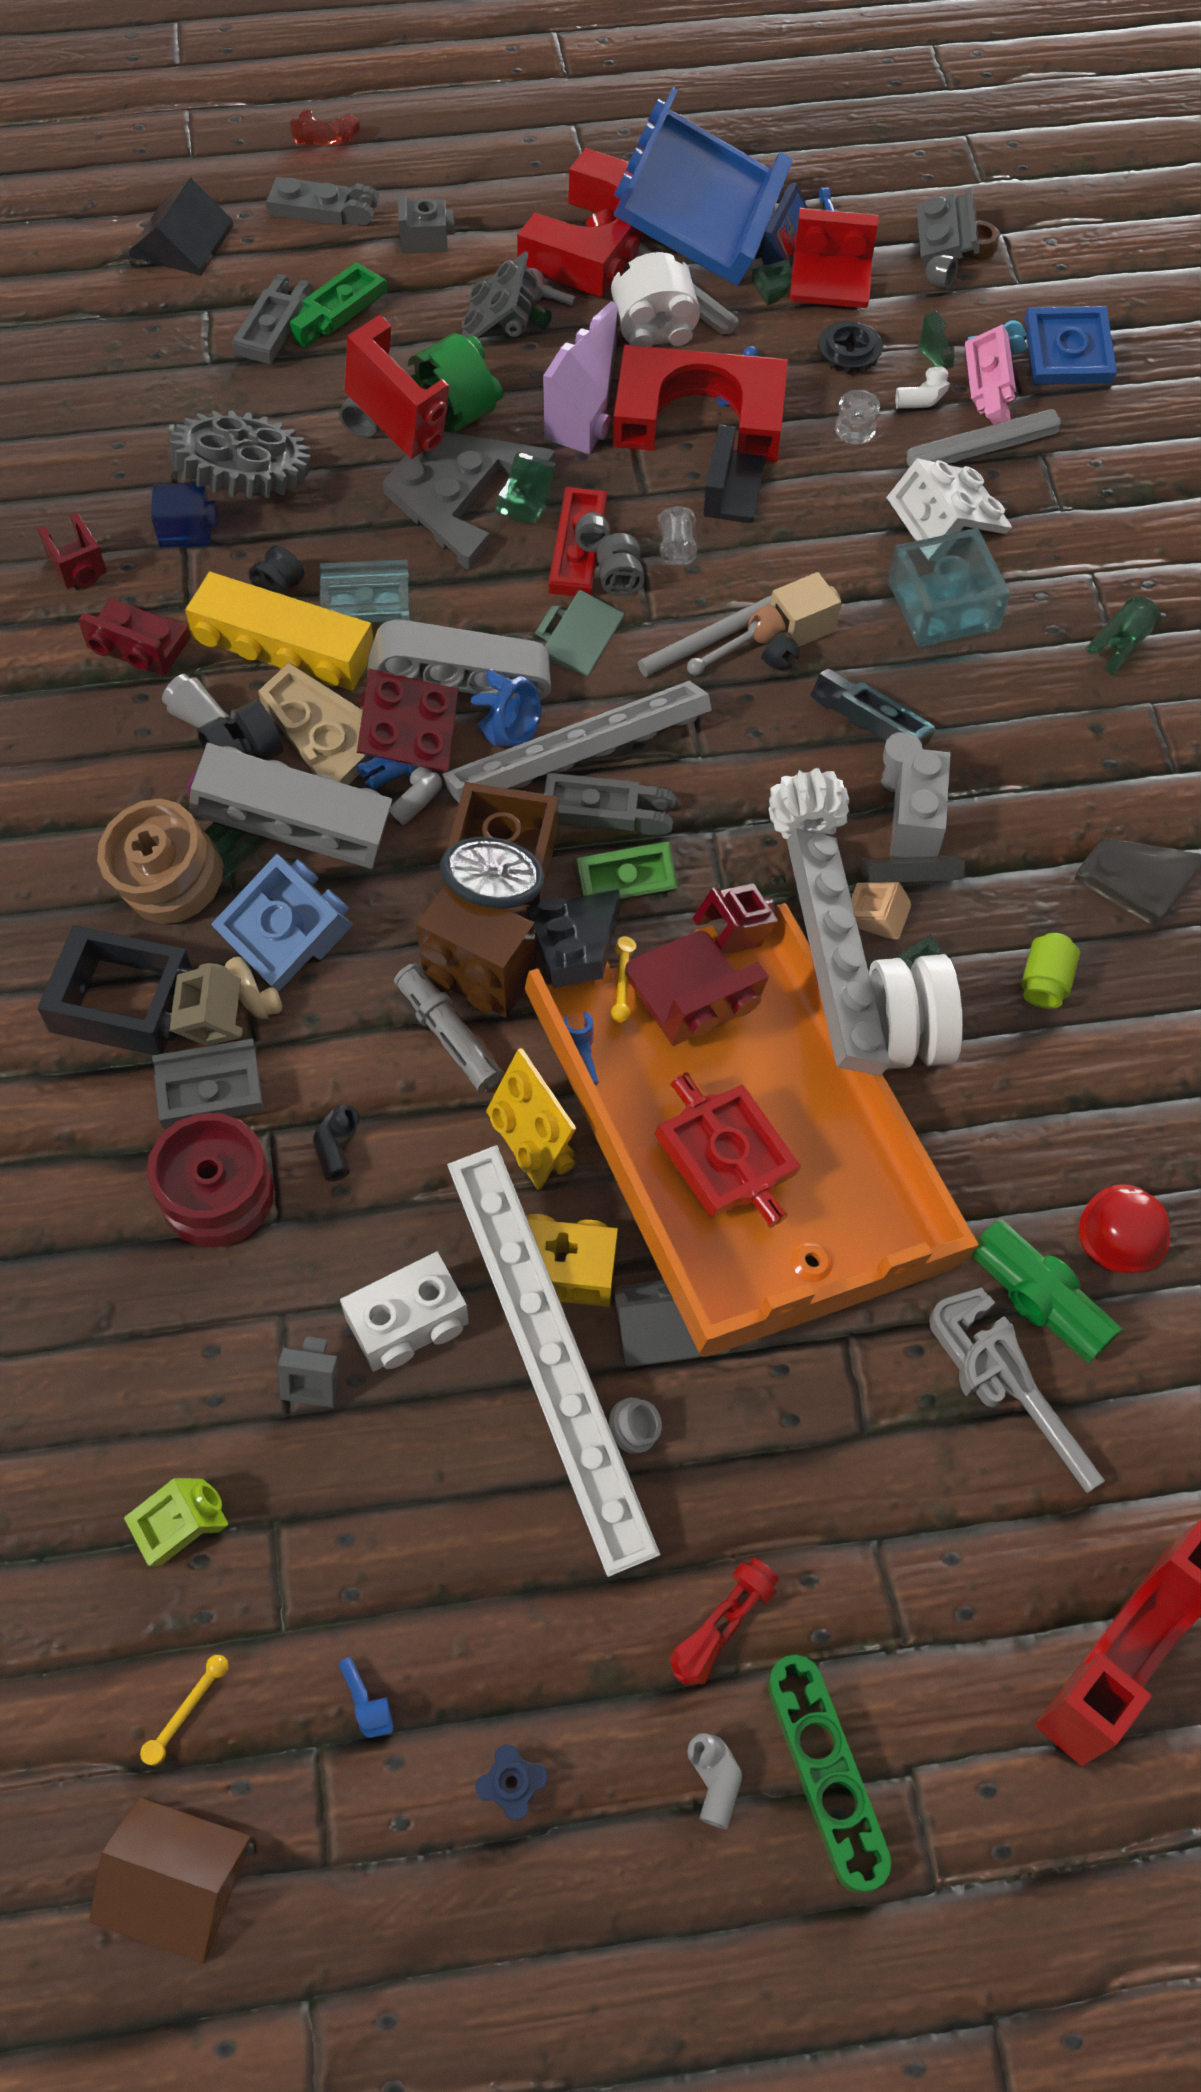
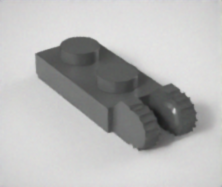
M276 177L266 204L268 213L272 216L336 225L360 224L361 226H366L372 222L374 216L372 210L378 205L380 196L376 189L372 188V186H364V184L356 183L350 188L332 183Z
M277 274L269 288L263 290L232 340L234 355L272 364L292 331L290 321L297 317L298 312L303 308L302 300L312 294V283L300 280L291 295H288L290 290L289 277Z
M556 773L547 774L544 795L559 797V823L629 831L636 829L644 835L655 834L657 836L668 835V832L672 830V817H669L665 812L671 811L674 808L676 797L668 789L640 785V782ZM639 805V806H641L642 808H644L645 810H643V809H637V806Z

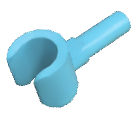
M1011 320L1003 326L1009 335L1011 354H1019L1027 348L1023 338L1027 333L1020 322ZM976 336L968 337V340H970V339H972V338H974V337H976Z

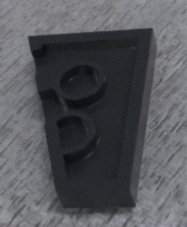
M619 889L570 899L551 897L540 901L537 905L526 907L528 920L534 922L535 942L553 988L603 979L610 952V935L615 933V916L620 913L621 909Z

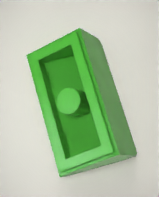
M669 841L574 859L582 896L619 889L621 899L678 888Z

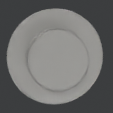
M627 1398L616 1403L611 1410L609 1417L610 1430L616 1444L625 1452L630 1454L645 1452L659 1438L662 1430L661 1417L657 1409L650 1402L638 1398Z

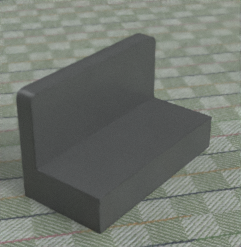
M664 1279L612 1287L615 1310L620 1323L623 1358L627 1366L700 1356Z

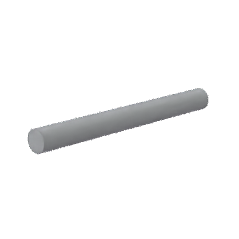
M772 595L639 660L638 667L643 676L647 677L748 627L750 617L758 609L771 604Z

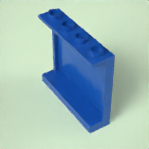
M672 88L665 102L658 98L648 119V122L651 124L647 123L636 145L643 150L635 149L625 171L632 175L624 173L615 191L614 196L619 198L620 201L614 216L738 286L755 258L793 158L780 151L770 168L766 167L670 110L678 91Z

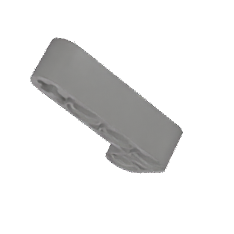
M391 620L383 623L377 630L367 659V674L370 668L457 688L458 692L477 695L483 693L498 694L500 691L489 686L487 682V671L490 669L510 680L518 676L528 679L535 685L540 700L546 698L551 692L549 652L542 643L407 620ZM515 693L513 694V696L511 697V699H515V698H516V694H515Z

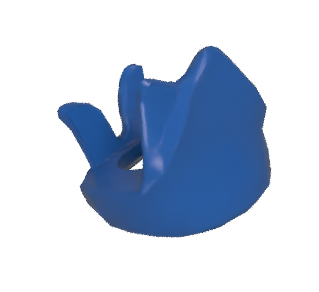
M492 669L488 670L487 682L489 686L500 692L498 694H478L471 698L473 705H487L490 708L489 714L478 722V730L495 747H514L530 741L536 733L541 718V703L535 685L522 676L510 680L498 675ZM515 693V694H516V698H515V699H511V697H512L513 694Z

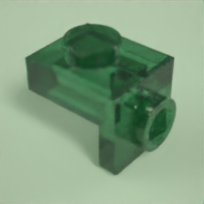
M518 452L513 459L510 478L497 497L495 511L507 515L516 522L536 524L549 503L556 465L552 462Z

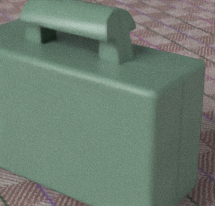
M579 590L566 611L559 609L560 606L557 605L550 607L535 634L547 641L545 647L549 652V662L589 676L625 614ZM555 615L561 616L562 619L552 635L547 633L546 630Z

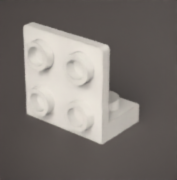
M917 458L887 496V499L926 557L939 558L964 526L1007 534L1012 528L1004 516L1005 509L1002 504L991 497L984 488L983 477L976 470L968 466L960 468L950 466L940 460L932 462Z

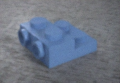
M276 854L211 925L273 988L280 991L312 956L321 960L353 924L344 916L350 908L330 889H327L322 895L313 886L319 878L304 863L297 859L291 865Z

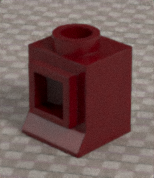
M78 513L70 516L77 541L58 549L54 545L51 534L46 526L37 529L47 559L53 565L67 589L76 585L90 586L98 580L100 575L107 573L100 547Z
M754 883L724 890L711 888L692 918L696 926L708 924L709 921L724 919L727 926L715 942L723 954L761 946L778 922L775 917L776 911L773 902L768 897H762Z

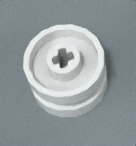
M945 954L920 956L914 961L911 971L901 958L873 961L870 966L869 976L890 1060V1066L886 1070L911 1067L917 1054L926 1066L956 1063L961 1052L962 1007L957 976L951 960Z

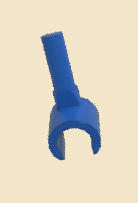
M584 1012L585 1028L575 1030L569 1027L568 1018L565 1016L563 1021L596 1086L599 1082L590 1048L594 1041L593 1018L589 1013Z
M348 1657L340 1661L339 1667L353 1696L356 1719L362 1734L372 1738L393 1732L392 1717L387 1697L369 1701L367 1690L352 1658Z

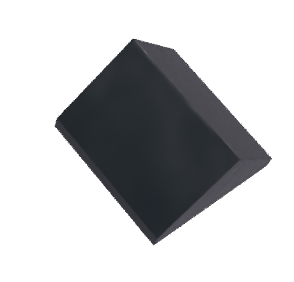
M190 177L162 201L129 249L130 257L201 276L233 228V219Z

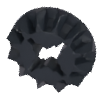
M854 321L834 323L825 328L820 334L818 341L820 360L829 361L830 369L844 368L846 374L850 369H856L863 373L867 366H876L878 358L882 354V339L873 328L863 323ZM849 342H852L854 352L846 351V346H848Z

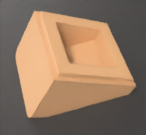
M900 882L857 883L851 901L858 929L889 939H899L911 908V901Z

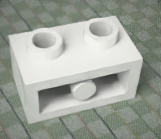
M438 1251L340 1299L345 1319L373 1372L382 1367L386 1369L399 1367L414 1356V1351L431 1342L437 1345L446 1343L462 1332L463 1326L469 1324L467 1305Z

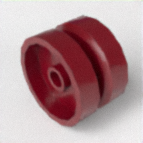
M198 1113L177 1121L162 1133L149 1154L147 1178L167 1225L182 1240L200 1247H225L246 1239L264 1223L273 1205L274 1183L258 1137L243 1121L222 1113Z

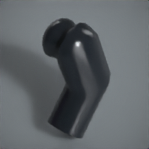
M348 1104L338 1105L334 1110H331L313 1136V1144L327 1181L341 1180L350 1173L343 1150L355 1134L360 1122V1116L358 1111Z

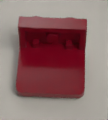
M702 930L693 932L629 960L625 966V974L629 983L672 1046L693 1037L704 1035L714 1027L752 1012L760 1004V997L769 979L768 974L759 962L735 971L712 937Z

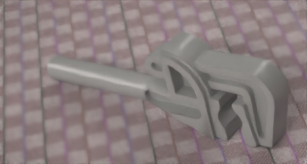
M981 1287L941 1300L930 1315V1328L959 1368V1381L964 1395L967 1397L976 1392L981 1401L989 1407L997 1406L1005 1397V1392L1017 1398L1085 1492L1088 1494L1105 1482L1103 1477L1038 1390L1018 1345L1012 1323L1010 1324L1004 1316L996 1321L990 1330H981L975 1334L971 1341L965 1334V1331L969 1329L974 1320L983 1318L994 1306L995 1302L990 1295H987Z

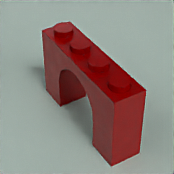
M585 148L569 168L568 203L596 213L606 209H612L615 212L620 201L619 198L614 196L615 191L624 173L632 175L625 171L629 162ZM534 213L517 234V257L526 251L529 253L526 263L527 268L539 270L546 279L603 297L611 286L616 274L620 272L621 276L622 270L628 261L635 259L640 243L645 238L649 239L650 236L619 218L602 226L581 227Z
M624 345L614 411L613 447L654 451L658 419L662 410L669 403L681 397L691 395H703L716 399L719 396L730 403V407L734 410L739 420L737 452L764 456L765 461L778 462L788 359Z
M1201 1518L1164 1551L1034 1724L1038 1730L1080 1766H1084L1118 1744L1152 1697L1143 1687L1171 1649L1201 1617Z

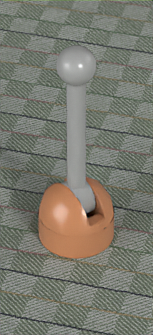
M771 604L758 609L750 617L746 633L701 659L692 658L687 664L688 672L693 676L702 674L705 666L751 639L762 644L770 643L780 631L786 632L785 623L780 613Z

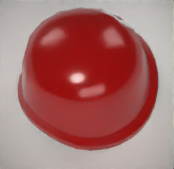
M1114 1185L1097 1193L1087 1204L1080 1217L1078 1235L1085 1253L1100 1267L1119 1273H1143L1156 1268L1165 1258L1170 1245V1222L1165 1208L1154 1196L1132 1185Z

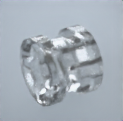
M852 390L840 398L838 405L839 416L836 420L835 431L841 440L850 444H864L874 437L877 427L876 419L880 411V403L877 397L868 391Z

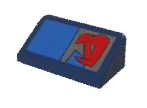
M795 183L788 185L764 233L763 264L782 270H790L793 265L800 208L808 209L798 185Z

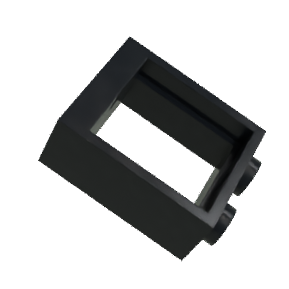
M73 925L37 1009L49 1033L150 1055L163 1054L168 1040L173 1041L177 1036L176 1033L169 1031L176 977L178 974L194 969H192L187 951L184 948ZM100 960L163 974L145 1020L81 1006Z

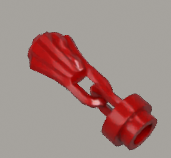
M753 1557L748 1564L740 1563L732 1573V1577L737 1582V1585L727 1599L719 1604L707 1621L696 1632L674 1648V1652L669 1659L674 1671V1677L682 1684H705L720 1651L738 1629L744 1615L749 1612L757 1601L768 1605L776 1595L777 1591L774 1586L778 1583L779 1578L760 1560ZM745 1590L750 1596L741 1605L737 1599ZM724 1616L731 1622L721 1633L715 1625Z

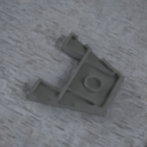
M444 432L442 441L432 451H423L413 459L407 454L383 481L384 495L417 525L422 523L434 534V540L443 549L448 547L457 555V561L464 568L470 570L490 545L489 532L459 518L498 471L537 487L556 464L555 451L547 448Z

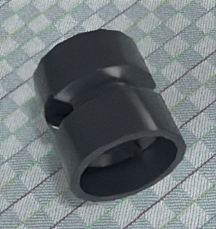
M253 699L231 710V719L226 720L223 717H217L198 727L196 731L203 750H205L207 743L221 747L229 746L240 750L244 754L267 761L284 751L280 734L272 718L257 699Z

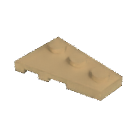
M287 663L258 691L260 701L315 775H326L336 782L349 785L359 775L358 764L375 758L356 753L362 710L292 664Z

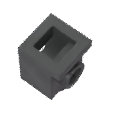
M398 194L401 253L448 252L447 235H455L454 210H446L445 199L406 201V194Z

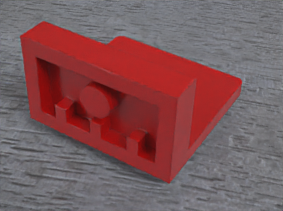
M800 208L790 300L806 304L867 308L870 298L872 258L879 215Z

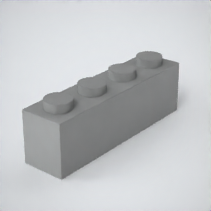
M207 743L190 789L189 813L196 817L372 869L387 823L392 798L382 796L372 789H359L336 782L326 775H313L296 770L279 761H267L253 757L233 747H221Z

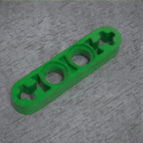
M800 1655L786 1656L776 1663L769 1675L767 1687L771 1703L837 1879L841 1885L851 1892L858 1894L870 1893L883 1885L890 1875L891 1858L888 1847L819 1669L807 1657ZM793 1669L796 1677L806 1676L810 1682L803 1690V1698L807 1709L818 1703L822 1712L809 1713L800 1718L796 1723L791 1722L789 1714L798 1713L800 1707L792 1691L783 1693L779 1686L784 1683L787 1677L786 1670ZM817 1725L823 1727L831 1735L833 1748L828 1757L818 1760L813 1759L802 1750L800 1736L801 1732L808 1726ZM830 1785H843L851 1790L854 1795L855 1811L848 1819L838 1820L832 1818L825 1811L822 1797L823 1792ZM860 1821L865 1823L868 1832H861L856 1835L863 1854L874 1853L877 1858L878 1864L870 1869L872 1880L865 1881L860 1872L850 1874L846 1865L854 1857L850 1840L847 1837L840 1844H837L833 1832L848 1831Z

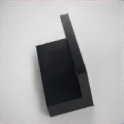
M719 424L706 482L703 517L753 523L766 459L764 456L733 452L736 427Z

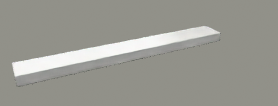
M495 1145L447 1164L607 1577L660 1556L498 1146Z

